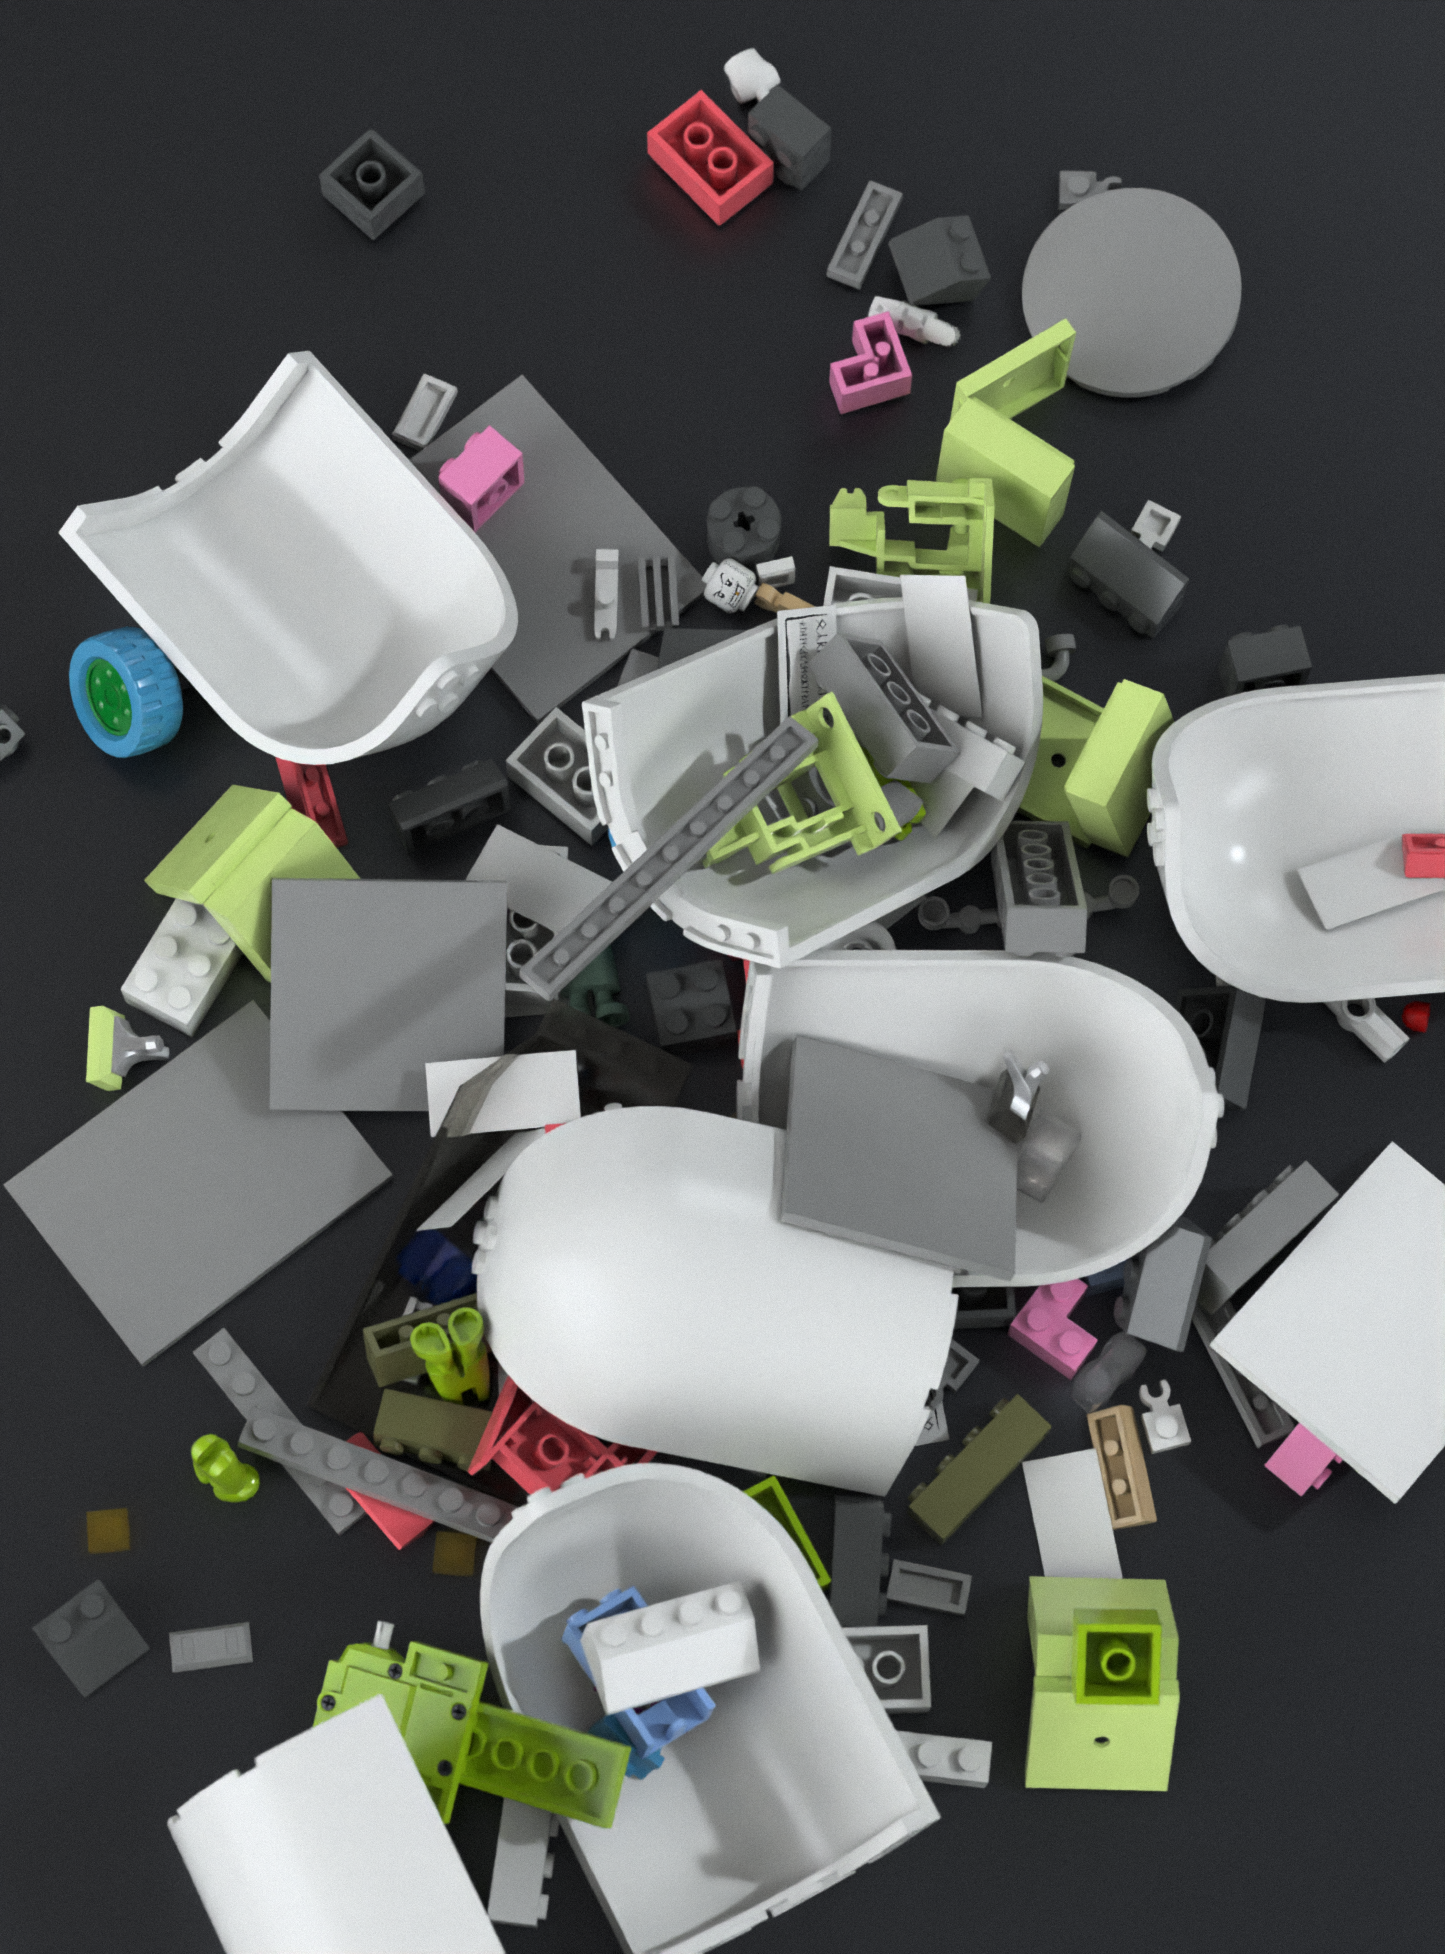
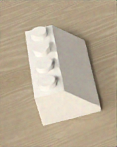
M741 1581L587 1623L580 1639L606 1716L760 1671L754 1616Z

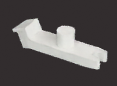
M596 549L594 632L597 641L601 640V633L603 631L609 632L610 641H614L616 637L619 553L617 549Z

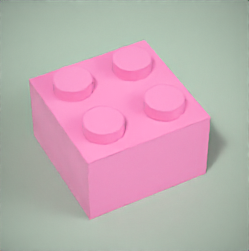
M490 425L482 433L476 432L466 442L465 450L456 459L450 458L441 467L438 476L440 495L474 532L524 484L523 453Z

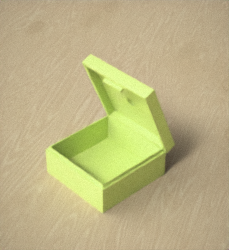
M1066 318L956 383L950 423L944 429L936 476L937 482L952 483L958 478H992L995 504L994 518L1038 547L1043 544L1064 514L1075 469V460L1012 421L1011 418L1064 388L1076 331Z
M1042 676L1043 716L1039 748L1028 787L1017 812L1033 821H1068L1073 842L1086 849L1093 843L1128 857L1151 813L1148 810L1147 789L1152 788V756L1154 748L1161 735L1175 722L1163 693L1124 679L1122 683L1118 682L1105 708ZM1053 755H1062L1065 759V765L1060 768L1055 767L1051 762Z
M232 785L144 881L157 894L200 905L203 904L265 980L271 983L272 878L360 879V877L318 823L292 809V805L280 793Z
M1029 1576L1027 1621L1036 1676H1034L1025 1764L1026 1788L1167 1791L1180 1693L1179 1682L1176 1680L1179 1637L1166 1581L1154 1579ZM1073 1609L1157 1610L1162 1624L1159 1705H1088L1075 1703L1071 1689ZM1098 1737H1107L1109 1739L1104 1743L1095 1741Z

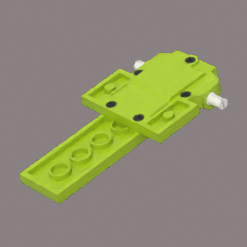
M378 1621L373 1643L364 1642L363 1644L348 1645L339 1660H329L322 1692L317 1699L318 1708L313 1727L382 1694L443 1824H448L450 1821L460 1783L604 1829L612 1828L631 1746L479 1701L488 1662L417 1641H410L405 1660L397 1653V1650L389 1647L393 1627L395 1626L392 1623Z

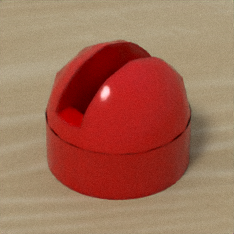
M1412 1001L1406 1004L1402 1014L1403 1024L1413 1031L1426 1033L1431 1003Z

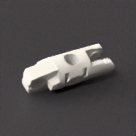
M875 296L868 313V317L889 311L897 334L909 336L923 344L931 341L946 347L949 345L950 347L960 340L961 335L957 329L958 327L955 328L954 325L951 326L950 323L937 319V313L920 309L917 306H910V303L904 300L898 301Z

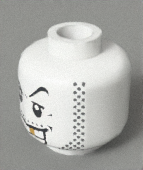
M732 558L723 560L720 565L712 562L701 580L707 584L704 590L705 598L727 613H734L738 609L744 612L759 589L755 585V573Z

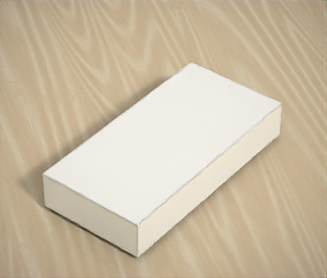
M424 373L392 433L393 440L418 451L431 444L458 393L457 387Z

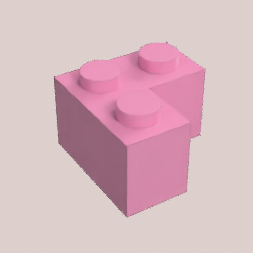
M889 311L854 321L852 342L858 356L830 364L829 384L840 414L908 395L911 389L912 373Z
M1080 1279L1040 1285L1011 1323L1007 1334L1069 1380L1073 1379L1094 1350L1098 1341L1068 1319L1084 1297L1088 1285Z
M1299 1423L1264 1466L1302 1497L1311 1485L1318 1490L1331 1475L1332 1471L1327 1466L1333 1459L1339 1464L1343 1459Z

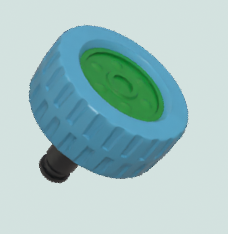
M126 626L90 637L79 644L73 653L70 663L69 683L74 708L84 730L102 751L118 758L132 757L164 746L176 736L183 716L181 690L193 685L144 630Z

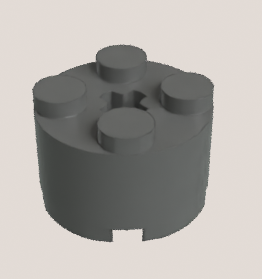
M752 486L730 489L713 500L707 515V546L713 559L718 564H721L723 560L732 558L752 572L756 571V564L772 561L779 548L781 539V514L773 499L760 487Z

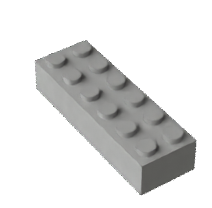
M1011 821L1002 837L991 849V867L1005 951L1023 957L1032 956L1035 953H1052L1060 957L1073 956L1075 953H1085L1087 905L1069 822Z

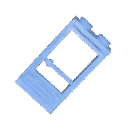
M635 1586L624 1592H621L620 1589L610 1592L601 1599L599 1607L590 1612L584 1608L573 1614L566 1621L568 1625L561 1640L564 1644L568 1645L594 1685L595 1682L580 1642L587 1623L647 1607L648 1605ZM701 1688L666 1698L639 1715L635 1713L633 1708L614 1713V1715L637 1748L636 1752L640 1758L644 1759L708 1720L716 1705L705 1689Z

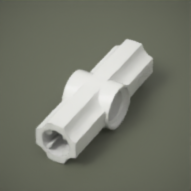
M1375 998L1323 1002L1336 1015L1339 1025L1347 1031L1354 1032L1384 1063L1399 1052L1410 1039L1376 1006ZM1358 1004L1363 1008L1365 1015L1361 1017L1352 1015L1348 1011L1347 1005Z

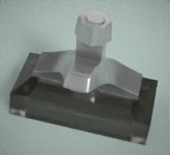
M1005 1051L1003 1060L1007 1069L1000 1075L986 1123L1014 1144H1018L1027 1134L1040 1091L1038 1085L1050 1071L1046 1063L1040 1060L1026 1071L1013 1051Z

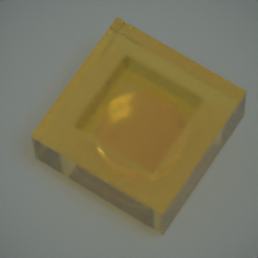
M127 1508L86 1512L90 1554L131 1550Z
M437 1531L433 1573L473 1577L477 1537L470 1534Z

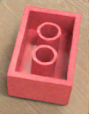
M702 90L647 132V154L718 226L722 225L773 184L774 162Z

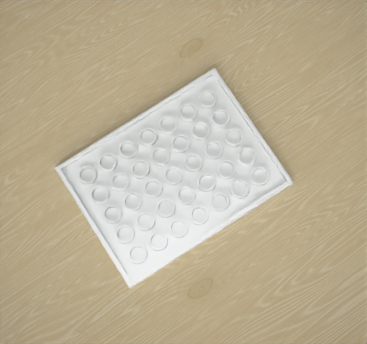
M1392 1141L1213 1339L1209 1346L1394 1504L1400 1500L1445 1446V1184Z

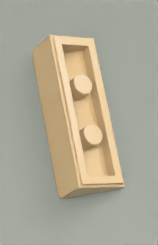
M1118 1405L1086 1414L1093 1448H1096L1112 1529L1117 1530L1156 1522L1157 1518L1133 1407Z

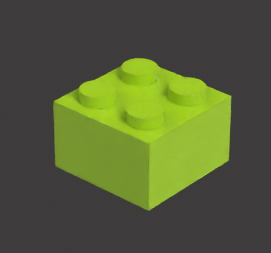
M1073 1609L1071 1689L1076 1704L1159 1705L1162 1624L1156 1609Z

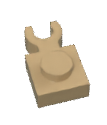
M765 583L760 585L755 594V597H757L755 604L775 613L783 610L815 607L787 592L783 595Z

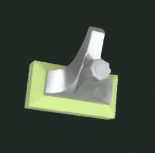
M105 1006L90 1007L86 1082L106 1091L121 1090L122 1077H126L128 1070L134 1064L147 1060L166 1061L169 1058V1047L164 1046L160 1035L139 1037L131 1029L129 1021L125 1020V1015Z

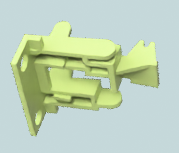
M958 478L952 483L907 480V486L888 485L879 489V503L888 507L908 508L909 523L954 525L950 528L947 550L915 548L914 541L885 539L884 511L867 512L866 496L860 488H855L854 493L851 494L847 492L846 488L839 490L834 502L830 505L829 546H840L875 557L876 574L900 577V575L966 576L967 588L978 590L976 602L990 604L995 509L992 478Z
M833 692L826 694L806 710L791 716L817 737L819 741L818 747L773 789H778L790 817L767 826L756 805L705 853L707 857L702 861L705 868L710 867L714 863L722 862L748 847L756 865L787 852L788 856L776 860L775 863L769 866L771 873L775 874L850 841L859 856L879 847L902 831ZM824 707L833 716V727L828 726L823 718ZM816 766L835 807L808 818L791 782ZM733 768L724 772L723 776L725 777ZM875 812L880 813L884 818L886 826L884 832L875 823Z

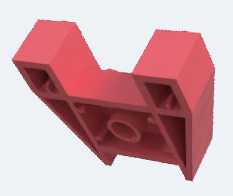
M508 1376L467 1472L472 1476L492 1458L531 1495L546 1487H549L551 1492L561 1489L563 1482L578 1474L583 1473L585 1478L620 1466L649 1463L658 1452L611 1441L606 1445L602 1444L595 1436L583 1432L549 1413L533 1401Z

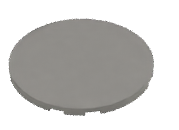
M1123 188L1110 190L1090 196L1072 205L1053 220L1041 234L1030 253L1022 282L1024 317L1032 338L1066 318L1076 331V336L1066 377L1076 382L1078 386L1107 396H1151L1169 391V388L1177 386L1188 379L1192 380L1214 362V358L1223 349L1224 345L1228 343L1235 329L1241 306L1240 268L1233 247L1223 230L1206 212L1193 203L1171 193L1155 189Z

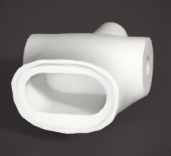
M748 49L737 54L724 67V71L731 82L732 92L740 104L755 98L760 102L769 93V90L780 83L779 75L774 66L766 62L755 49Z

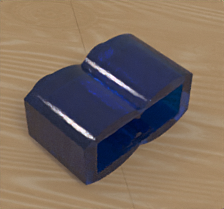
M437 1229L418 1231L395 1258L401 1265L398 1272L412 1285L416 1286L421 1282L431 1292L427 1295V1298L435 1306L472 1295L477 1290V1274L472 1273L473 1261Z

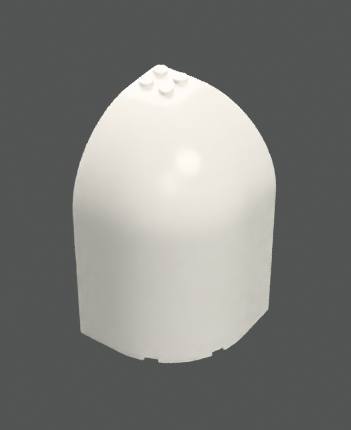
M310 351L287 354L246 412L218 442L222 448L207 462L199 458L188 468L177 474L175 477L177 483L164 491L159 486H156L131 497L78 505L58 532L217 714L236 733L262 751L295 763L322 765L348 761L397 747L431 731L452 715L465 701L513 641L517 631L518 611L515 598L494 556L467 523Z
M903 597L867 599L832 604L836 605L837 632L881 640L914 686ZM968 600L983 717H959L956 723L965 727L967 721H970L988 732L984 739L993 743L996 737L1016 747L1013 753L1014 756L1025 761L1003 802L974 786L936 839L921 822L911 823L912 832L903 841L892 837L879 847L859 856L853 846L840 845L775 874L771 873L769 866L775 863L776 860L788 856L787 852L756 865L748 847L722 862L714 863L707 868L702 863L707 857L704 854L650 907L665 922L673 920L684 929L682 935L705 948L776 968H782L969 871L990 852L1008 828L1022 802L1035 765L1043 716L1039 628L1035 618L1025 610ZM777 619L759 625L582 702L593 796L602 826L608 824L617 845L611 849L623 872L724 778V772L737 766L740 759L753 751L780 725ZM778 789L772 790L757 804L767 826L790 817Z
M1445 674L1285 686L1244 692L1194 709L1174 722L1161 735L1152 756V788L1147 789L1148 810L1152 812V823L1147 824L1149 846H1153L1154 864L1157 866L1176 929L1187 948L1211 973L1238 989L1263 998L1285 1002H1331L1445 992V890L1326 930L1297 872V869L1400 834H1445Z
M815 950L782 968L754 961L749 962L738 1058L744 1059L743 1080H737V1119L787 1130L792 1043L797 1035L1014 1094V1084L1003 1060L1005 1051H1013L1026 1071L1039 1060L1045 1062L1049 1067L1050 1073L1045 1079L1040 1081L1026 1119L1024 1120L1018 1116L1015 1274L1011 1281H1006L961 1269L959 1274L953 1273L952 1287L1048 1285L1067 1282L1106 1270L1142 1251L1158 1239L1174 1224L1193 1199L1202 1181L1210 1149L1216 1147L1217 1118H1222L1224 1113V1098L1221 1093H1217L1214 1069L1208 1066L1203 1049L1190 1025L1166 1000L1136 980L1113 969L1075 957H1060L1052 953H1035L1032 956L1023 957L1017 956L1012 952H1006L1005 950Z
M638 1106L598 1112L570 1121L544 1134L518 1155L506 1171L495 1196L488 1197L484 1210V1221H478L475 1226L473 1243L478 1244V1250L473 1259L472 1273L477 1274L478 1312L483 1318L485 1337L506 1373L533 1401L565 1423L607 1441L886 1496L913 1450L931 1410L924 1405L930 1388L938 1390L951 1343L959 1296L951 1294L953 1273L959 1274L961 1268L780 1221L787 1131L785 1129L685 1108Z
M661 1463L620 1466L585 1478L582 1473L563 1482L561 1489L551 1492L550 1488L546 1487L531 1494L527 1498L529 1503L511 1513L513 1519L494 1538L483 1566L480 1589V1613L486 1654L502 1705L505 1709L587 1733L589 1728L603 1718L606 1713L599 1693L593 1690V1682L580 1667L568 1645L564 1644L561 1640L568 1625L566 1621L573 1614L584 1608L590 1612L599 1607L601 1599L616 1589L624 1592L635 1586L646 1604L651 1606L741 1581L754 1616L760 1671L704 1687L716 1705L709 1719L662 1747L660 1755L665 1758L659 1769L652 1770L643 1780H640L634 1774L630 1778L626 1775L624 1776L612 1828L604 1829L556 1814L625 1954H704L752 1929L751 1927L768 1919L766 1912L770 1911L773 1918L856 1873L855 1870L868 1862L870 1864L886 1855L941 1818L798 1546L768 1511L736 1487L717 1477L695 1469Z
M382 1694L256 1757V1768L241 1776L238 1770L230 1772L187 1801L177 1810L178 1814L170 1817L167 1826L226 1954H505Z

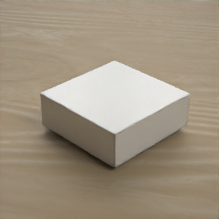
M792 556L756 564V583L758 587L762 583L776 588L795 582V565Z

